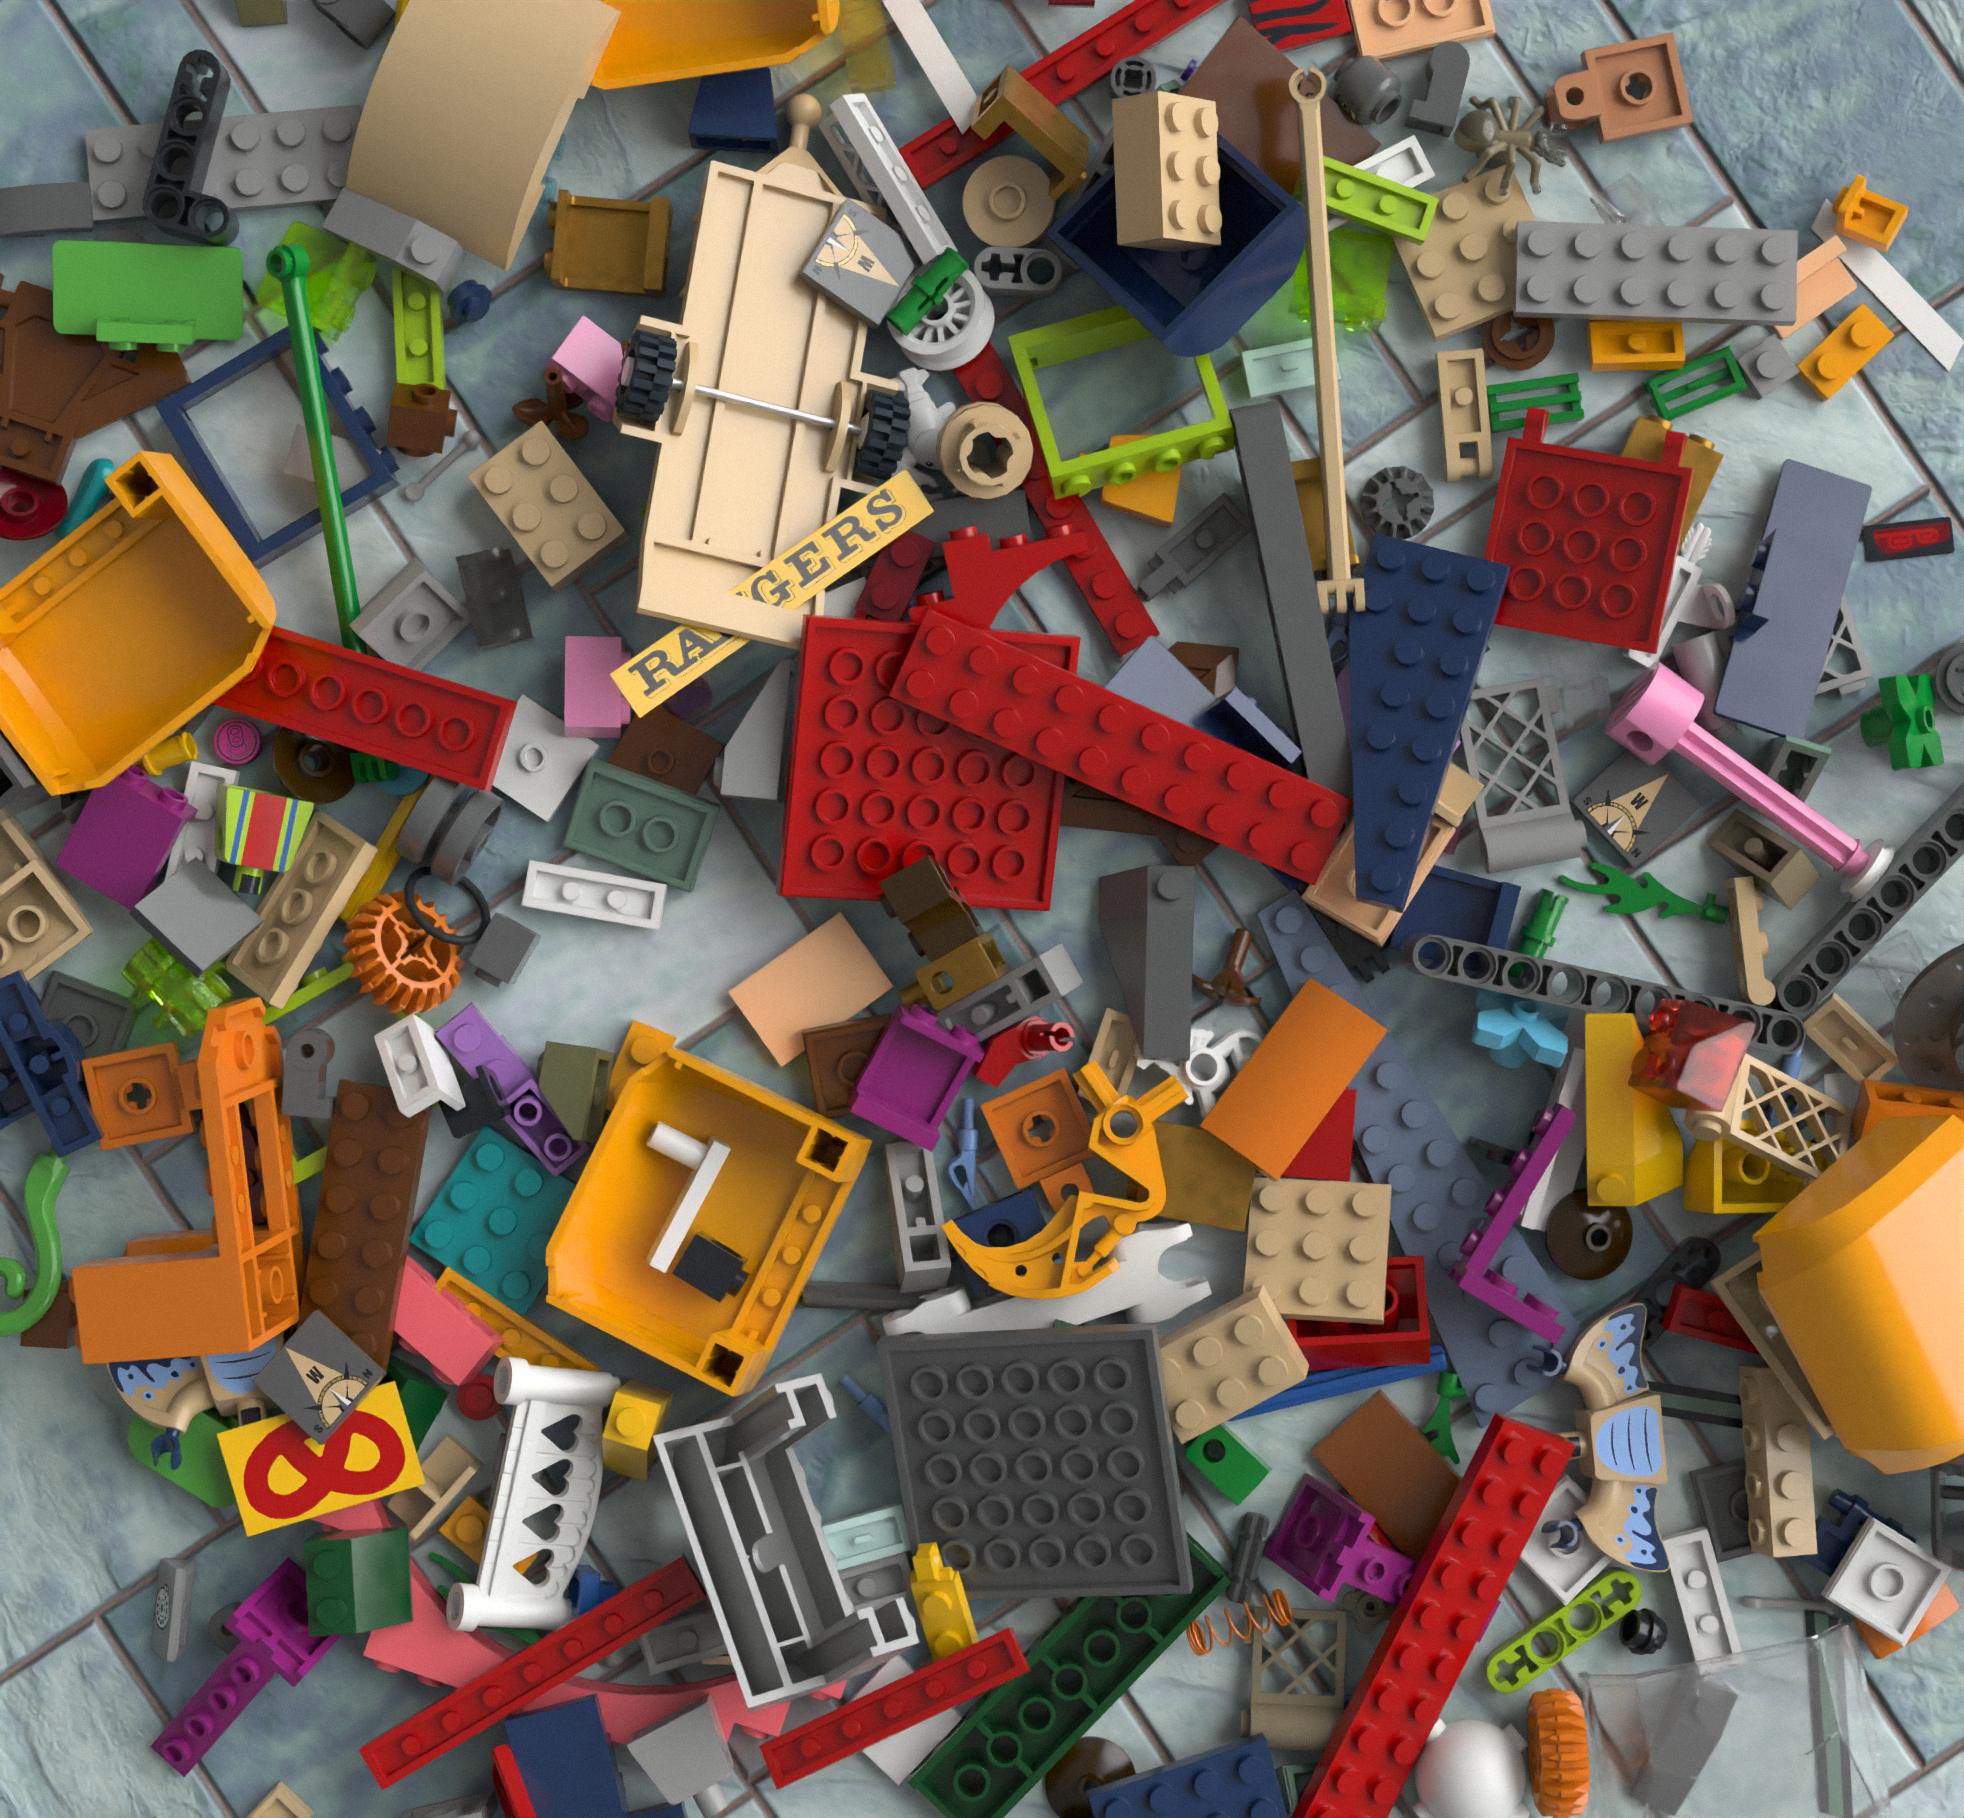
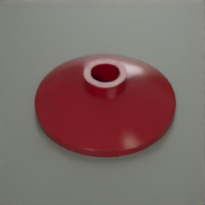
M5 468L0 469V538L14 541L37 539L51 533L63 522L68 510V499L62 484L59 487Z

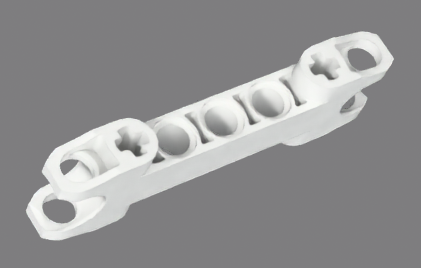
M1171 1219L1159 1222L1137 1223L1133 1233L1123 1236L1106 1258L1100 1259L1092 1269L1095 1271L1114 1257L1121 1267L1085 1292L1048 1300L1020 1298L1001 1292L988 1298L985 1297L970 1302L965 1286L963 1284H954L922 1295L919 1298L926 1299V1301L914 1309H897L884 1316L882 1320L887 1336H897L915 1331L925 1334L1052 1328L1055 1319L1078 1325L1124 1310L1128 1324L1157 1323L1174 1317L1183 1309L1208 1297L1212 1292L1205 1276L1171 1280L1158 1272V1262L1162 1253L1167 1248L1193 1236L1188 1221Z

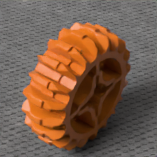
M402 890L393 892L390 895L388 893L380 894L370 902H366L358 909V912L350 919L349 924L346 926L349 933L345 935L341 943L350 950L346 952L343 961L354 966L348 978H359L363 984L359 994L371 992L374 995L373 1006L382 1005L386 1002L389 1014L398 1013L401 1010L406 1016L410 1014L415 1015L418 1012H429L437 1007L438 1004L449 999L453 989L462 980L458 973L462 971L466 963L458 955L461 954L465 946L445 943L426 933L413 920L406 907ZM419 893L414 894L415 903L421 914L433 926L445 933L457 934L459 929H449L445 923L448 914L438 915L434 912L435 901L426 902L422 905Z
M1550 1688L1545 1691H1536L1529 1700L1527 1707L1528 1718H1526V1738L1529 1744L1527 1747V1767L1529 1769V1783L1531 1784L1534 1805L1542 1816L1568 1818L1572 1815H1580L1586 1808V1803L1589 1800L1588 1790L1590 1789L1589 1739L1587 1738L1584 1709L1581 1707V1700L1573 1690Z

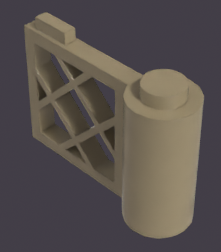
M1254 1606V1615L1252 1617L1262 1629L1263 1617H1268L1266 1607ZM1271 1607V1609L1273 1610L1274 1614L1278 1617V1615H1277V1613H1276V1611H1275V1608H1274V1607ZM1291 1608L1292 1618L1309 1620L1300 1628L1292 1621L1289 1625L1295 1633L1276 1651L1263 1638V1632L1258 1630L1251 1621V1635L1249 1639H1243V1644H1252L1250 1710H1241L1240 1738H1248L1263 1733L1267 1739L1269 1749L1324 1752L1344 1713L1347 1611ZM1244 1615V1637H1245V1636L1248 1635V1618H1247V1615ZM1317 1620H1336V1640L1321 1653L1304 1632ZM1298 1637H1301L1318 1657L1297 1675L1280 1657V1654ZM1262 1644L1271 1653L1263 1663ZM1336 1649L1334 1667L1326 1657ZM1276 1659L1293 1677V1680L1280 1692L1261 1691V1672ZM1323 1662L1335 1675L1334 1695L1314 1694L1302 1679ZM1299 1684L1307 1694L1288 1692Z

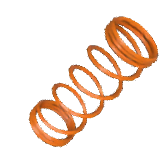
M1280 1589L1272 1590L1271 1593L1273 1606L1279 1619L1271 1609L1266 1595H1262L1268 1616L1267 1629L1264 1630L1252 1617L1247 1602L1243 1601L1248 1618V1635L1245 1637L1235 1628L1228 1610L1224 1608L1229 1627L1228 1643H1223L1218 1638L1211 1626L1209 1617L1205 1615L1204 1618L1210 1635V1647L1208 1650H1206L1202 1629L1199 1623L1194 1620L1186 1628V1635L1193 1652L1197 1656L1210 1653L1213 1647V1636L1221 1645L1229 1646L1232 1641V1629L1240 1638L1244 1640L1249 1639L1252 1630L1251 1621L1258 1630L1266 1633L1271 1625V1615L1281 1626L1291 1624L1292 1612L1285 1594Z

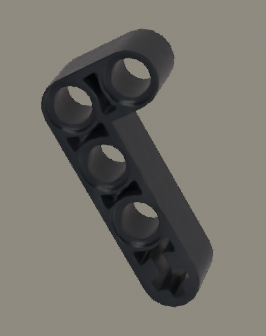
M196 49L187 53L179 64L143 198V211L149 221L167 235L208 246H227L236 239L239 233L238 218L222 200L202 194L230 90L231 79L228 71L213 53ZM210 69L213 73L212 77H204L200 83L197 80L198 75H206ZM203 95L207 101H203L201 96ZM202 112L200 125L195 129L185 130L183 127L185 118L190 113ZM189 156L190 166L188 170L183 174L173 175L171 171L174 161L179 157ZM177 201L178 211L176 215L171 219L161 220V207L166 202ZM216 212L223 213L221 227L215 231L206 232L204 229L206 218Z

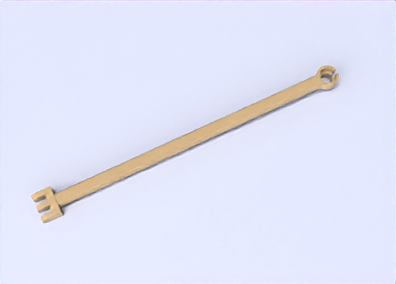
M1310 66L1307 81L1313 84L1314 94L1305 97L1298 92L1297 86L1304 80V70L1302 67L1292 74L1288 83V95L1297 108L1302 199L1307 222L1305 244L1328 581H1317L1315 583L1322 614H1328L1329 602L1327 595H1335L1336 612L1345 613L1347 611L1346 594L1353 593V606L1355 612L1365 611L1364 578L1351 579L1320 115V100L1323 98L1326 90V80L1323 73L1317 68Z

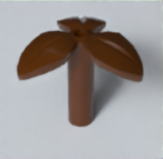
M550 368L544 373L548 404L538 398L523 400L512 407L514 415L522 423L533 427L541 420L546 426L553 419L556 420V435L565 440H578L584 438L589 432V424L583 415L568 412V410L582 404L584 399L575 392L571 394L565 392L562 373L556 368Z
M1237 928L1222 971L1211 982L1205 981L1192 973L1193 986L1210 999L1222 998L1223 1002L1227 1005L1248 1007L1260 1004L1262 997L1252 998L1243 995L1244 980L1241 970L1253 934L1248 930Z

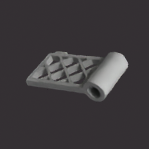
M1843 593L1838 611L1839 622L1832 634L1821 677L1825 675L1832 680L1818 684L1816 695L1836 688L1839 697L1866 688L1864 678L1873 675L1845 593ZM1737 624L1731 628L1721 629L1671 646L1681 678L1704 694L1703 704L1695 717L1697 725L1707 732L1710 731V734L1715 738L1739 731L1736 722L1713 714V707L1731 647L1728 637L1734 635ZM1842 633H1844L1846 641L1840 638ZM1836 646L1851 653L1857 671L1842 675L1827 667Z
M1544 677L1473 690L1470 702L1483 700L1498 710L1485 730L1470 722L1466 713L1459 734L1467 773L1480 781L1479 775L1488 781L1483 791L1481 790L1473 801L1479 830L1480 852L1486 873L1491 874L1579 858L1580 848L1587 847V835L1583 821H1575L1570 809L1551 715L1560 712L1555 686H1545ZM1535 690L1538 710L1530 722L1507 708V705L1516 693ZM1508 695L1503 704L1493 698ZM1501 714H1504L1524 728V731L1512 748H1509L1488 734ZM1539 716L1543 731L1534 726ZM1470 731L1479 736L1474 746ZM1529 732L1546 744L1547 755L1539 767L1516 752ZM1483 740L1506 754L1494 775L1476 763L1475 752ZM1511 758L1534 773L1521 793H1518L1498 779ZM1548 761L1552 776L1543 771ZM1540 777L1555 788L1558 805L1541 808L1527 799L1525 795L1536 779ZM1492 785L1515 799V802L1506 814L1487 817L1484 797ZM1520 803L1530 809L1514 812Z

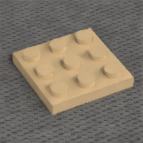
M1507 164L1475 176L1470 181L1465 180L1430 194L1439 198L1426 240L1421 246L1387 234L1434 343L1513 310L1515 226L1518 221L1536 220L1515 173H1513L1509 182L1502 179Z
M1254 1177L1250 1199L1243 1294L1263 1284L1280 1315L1285 1319L1384 1325L1392 1186L1389 1184L1282 1178L1273 1182L1269 1178Z

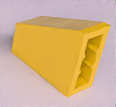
M630 1379L615 1392L602 1435L603 1469L648 1481L657 1452L653 1435L663 1432L674 1395L673 1391Z

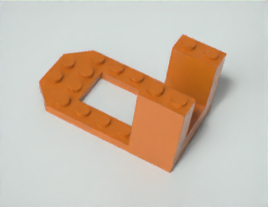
M260 997L241 998L208 1009L197 1061L198 1071L194 1076V1091L196 1097L202 1102L203 1120L200 1123L199 1133L201 1143L204 1148H207L209 1167L206 1170L205 1184L208 1194L213 1196L215 1211L211 1221V1229L142 1234L126 1242L127 1248L124 1251L123 1257L89 1260L71 1269L72 1276L69 1279L68 1289L71 1301L76 1304L78 1320L75 1326L74 1339L77 1349L82 1353L83 1365L251 1352L299 1321L307 1271V1257L298 1184L293 1185L292 1183L294 1180L292 1159L294 1146L290 1115H281L285 1071L281 1037L276 1027L265 1026L261 1018L265 1017L266 1008ZM248 1099H251L249 1106L250 1119L252 1124L257 1126L259 1142L255 1149V1164L257 1170L262 1172L264 1191L260 1197V1207L263 1217L268 1218V1224L253 1225L238 1105Z

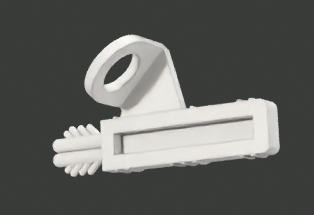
M1697 523L1694 528L1690 527L1680 548L1681 554L1676 557L1657 654L1626 648L1623 650L1622 654L1625 658L1643 668H1649L1653 663L1659 661L1658 659L1662 655V651L1673 629L1676 627L1677 621L1717 630L1731 628L1735 623L1734 605L1727 590L1718 583H1704L1701 585L1697 583L1700 580L1699 577L1703 569L1695 564L1697 561L1706 558L1705 554L1709 552L1708 548L1712 546V543H1710L1712 539L1709 538L1711 534L1709 527L1704 528L1702 523ZM1717 596L1723 605L1724 617L1718 608Z

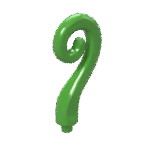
M53 1145L47 1156L41 1153L36 1154L25 1178L23 1189V1205L37 1260L36 1278L29 1295L17 1308L8 1312H0V1337L19 1334L31 1328L47 1313L58 1293L61 1281L62 1253L54 1208L58 1194L71 1169L64 1165L68 1155L59 1158ZM0 1257V1277H3L6 1281V1296L12 1300L19 1299L26 1288L27 1275L25 1270L16 1260Z

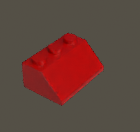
M1423 1255L1388 1257L1384 1325L1287 1319V1327L1309 1364L1308 1370L1430 1364V1334Z

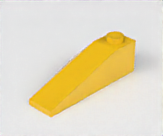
M1585 1013L1588 1206H1637L1683 1185V1138L1678 1126L1674 1123L1668 1107V1100L1664 1090L1659 1085L1652 1067L1651 1057L1633 1013Z
M1741 1119L1740 1130L1754 1137L1759 1135L1752 1119ZM1778 1131L1774 1133L1783 1152L1790 1156L1796 1154L1785 1132ZM1722 1137L1715 1141L1697 1139L1684 1162L1683 1210L1713 1214L1779 1212L1805 1189L1803 1187V1179ZM1804 1140L1807 1147L1814 1145V1143ZM1820 1148L1811 1152L1819 1171L1824 1172L1827 1170L1828 1163Z

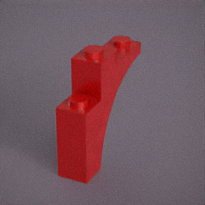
M1065 523L1045 528L1046 537L1027 541L1026 533L998 539L1000 547L991 549L988 532H978L976 525L949 530L950 539L942 540L941 542L953 595L944 597L943 590L916 595L917 603L908 605L911 622L920 623L928 607L967 626L990 628L996 615L1008 598L1036 572L1064 557L1088 550L1084 531L1082 529L1073 530L1072 523Z

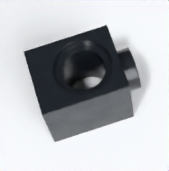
M700 1231L694 1236L672 1274L720 1303L726 1298L727 1294L735 1298L743 1287L749 1273L742 1269L749 1259L705 1232Z

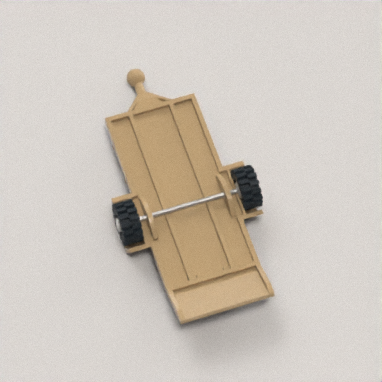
M798 94L788 101L785 108V116L787 122L792 127L788 149L760 170L753 172L711 160L706 165L699 210L693 217L696 227L686 284L679 296L683 298L679 324L641 315L624 352L621 373H619L617 380L619 385L616 388V401L613 413V424L620 433L658 442L640 541L636 613L800 650L803 614L824 615L825 588L793 611L728 592L834 519L837 514L841 488L869 494L880 487L872 477L886 481L890 479L892 473H895L898 468L897 461L901 462L903 456L902 448L903 446L906 447L908 439L905 438L906 432L910 428V422L907 421L911 416V409H908L909 401L895 396L899 387L898 381L860 372L868 325L798 277V274L840 206L847 199L837 189L812 155L806 151L809 132L818 125L822 116L820 103L809 94ZM851 199L885 223L887 208Z

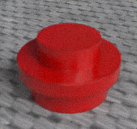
M478 1374L472 1382L460 1385L456 1396L457 1405L460 1411L472 1420H487L493 1417L502 1406L495 1399L494 1378L490 1375Z

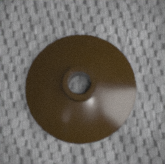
M283 726L278 731L272 746V764L279 782L292 796L316 805L329 804L343 798L356 784L349 753L358 752V750ZM305 756H309L314 760L315 770H311L306 765Z
M1587 1188L1573 1191L1564 1196L1552 1209L1545 1228V1244L1552 1262L1563 1273L1580 1280H1596L1614 1272L1627 1257L1633 1238L1632 1221L1626 1207L1588 1206ZM1600 1229V1239L1593 1245L1591 1243V1234L1594 1230Z
M1096 1736L1081 1737L1046 1773V1796L1053 1811L1060 1818H1093L1086 1793L1083 1790L1084 1783L1088 1780H1096L1102 1786L1135 1775L1136 1771L1128 1754L1116 1743Z

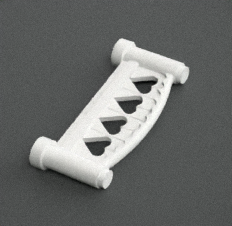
M505 1356L499 1361L494 1376L495 1399L499 1404L513 1405L476 1584L455 1583L448 1595L446 1617L451 1630L474 1631L477 1626L556 1630L572 1620V1601L564 1599L563 1595L581 1559L595 1518L603 1473L602 1412L603 1407L612 1404L615 1392L621 1387L618 1377L612 1376L609 1372L528 1365L524 1358ZM577 1414L580 1421L578 1427L573 1431L576 1440L570 1449H559L541 1433L542 1429L569 1415ZM562 1459H568L570 1468L563 1476L566 1480V1487L562 1493L552 1495L532 1478L533 1474ZM552 1504H559L561 1511L554 1520L557 1530L552 1538L547 1540L541 1539L522 1523L523 1519ZM542 1549H550L551 1558L544 1565L547 1569V1576L543 1582L532 1584L513 1568L514 1564Z

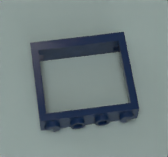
M288 326L155 405L235 541L257 569L263 568L323 532L319 507L263 540L186 411L291 349L292 345ZM314 327L313 333L323 389L374 473L341 493L344 516L346 518L400 486L401 484L394 474L400 468L387 446L381 449L377 446L371 436V433L377 430L374 422L363 406L355 409L347 395L353 391V388L339 366L333 370L331 369L324 357V354L330 350L316 327ZM377 449L382 450L381 455L379 454Z

